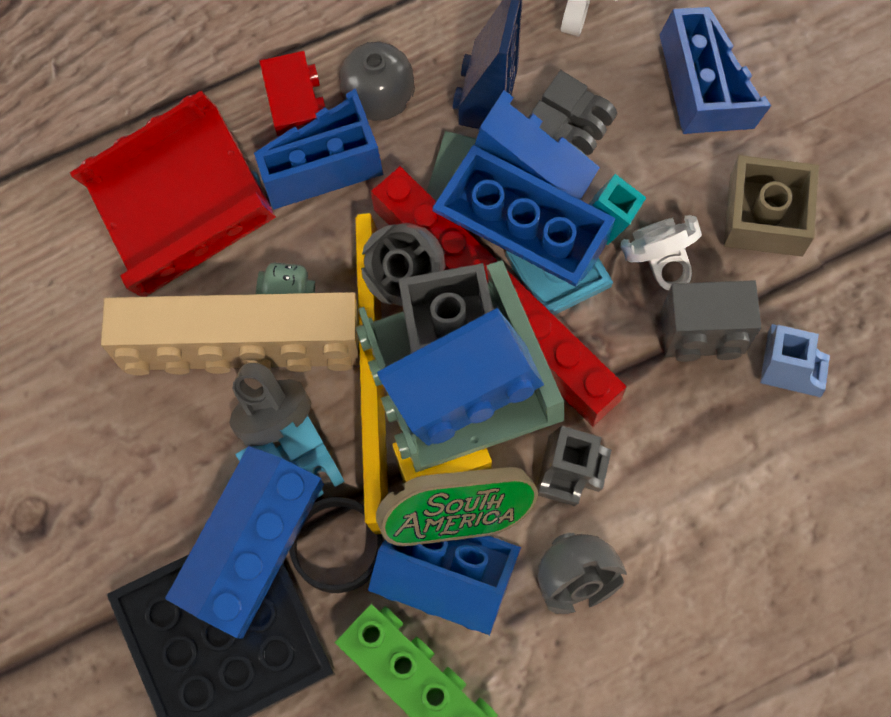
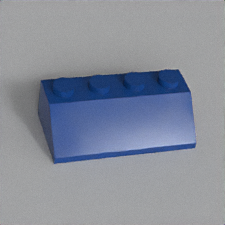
M475 145L471 147L433 206V212L575 287L592 270L610 239L615 218Z
M248 445L165 599L233 637L243 639L324 485L322 479L281 457Z

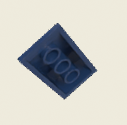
M502 0L476 37L471 55H464L461 76L466 78L463 88H456L453 100V110H458L460 126L479 129L503 90L512 96L519 64L523 0Z

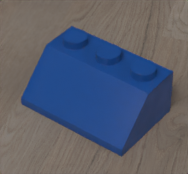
M498 308L377 372L381 383L411 432L428 446L432 443L439 444L451 439L455 431L471 423H481L488 420L496 410L511 402H522L531 397L534 390L544 386L525 342Z
M491 536L412 546L393 545L384 539L378 550L368 591L381 595L388 600L403 603L422 610L429 615L441 617L460 624L467 629L479 631L490 636L521 547Z

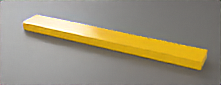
M371 213L357 214L355 221L358 309L364 307L368 318L372 317L374 322L382 319L381 301L369 291L362 277L361 268H365V254L362 255L364 245L378 229ZM358 310V319H359V326H360V325H363V324H362L361 317H360L359 310ZM359 341L365 523L374 534H382L376 522V512L382 500L388 495L386 421L381 398L385 397L383 384L375 385L368 365L369 361L375 360L372 350L363 351Z

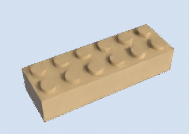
M355 292L104 298L101 346L121 370L130 375L149 374V370H165V372L181 375L189 373L190 369H205L210 373L223 374L230 372V368H241L247 363L262 364L269 370H271V367H287V370L293 372L309 371L311 366H327L329 370L347 371L352 366L360 365L359 338L355 327L359 326L358 303Z

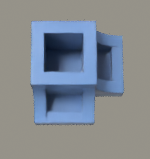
M772 324L767 335L760 383L821 397L826 389L830 355L817 349L819 334Z

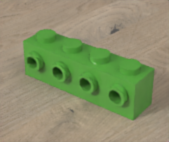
M371 604L334 642L409 717L499 716L480 697L475 703L462 692V689L467 684L452 669L447 666L443 672L440 671L430 661L435 653L421 639L416 636L410 642L399 631L403 622L386 606L379 612Z

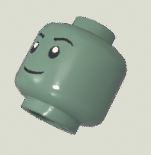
M273 262L267 266L265 271H259L256 294L315 293L316 282L308 280V272L302 265Z

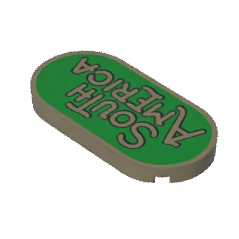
M516 467L425 475L413 478L402 484L405 490L399 492L396 496L393 491L389 493L377 509L376 522L384 539L398 546H412L489 536L503 532L524 519L536 504L538 490L526 472Z

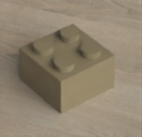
M738 155L729 178L724 247L803 257L815 235L819 165Z

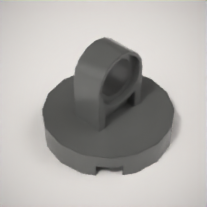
M247 363L240 368L232 386L239 403L231 413L229 421L238 439L241 438L247 446H263L283 438L280 430L286 428L292 422L296 427L303 423L310 412L311 400L300 382L292 379L276 380L273 373L267 367L258 363ZM244 379H255L262 386L258 389H253L245 383Z

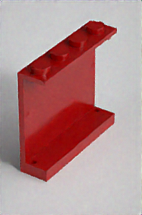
M202 90L195 95L183 98L179 105L163 115L151 118L142 128L130 135L117 139L113 146L97 156L85 159L81 166L69 172L72 178L87 187L127 269L126 272L120 275L125 288L140 297H147L276 218L219 109Z

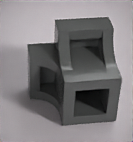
M560 426L548 437L537 484L538 496L575 506L579 504L584 488L597 492L603 490L612 450L600 445L602 437Z

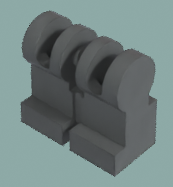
M560 69L543 94L542 101L539 100L530 115L535 114L543 121L539 128L555 141L563 137L584 155H590L597 147L595 140L603 138L607 131L606 126L612 124L617 116V110L610 101L587 90L588 86Z

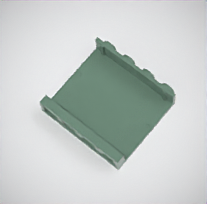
M503 260L486 265L488 288L493 310L498 308L523 339L543 380L544 386L534 390L533 395L528 399L518 403L511 402L496 410L488 420L481 423H471L455 431L451 439L439 444L432 443L429 446L411 432L389 394L382 397L381 401L388 422L397 420L401 433L394 435L401 458L403 460L410 457L415 472L564 421V400ZM362 307L358 310L363 325L357 326L355 329L363 351L372 350L375 360L369 361L368 365L375 385L379 386L382 383L377 372L411 354L404 312L373 322L372 317L368 318L365 308Z

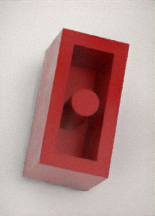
M300 51L259 60L277 137L294 127L299 130L317 119L316 113L325 108L323 96L315 98L313 88L320 86L315 64L307 65L305 52Z

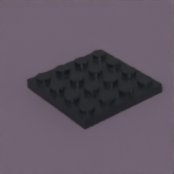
M189 554L106 594L157 717H252L335 675L284 562L243 639L233 637L165 599Z

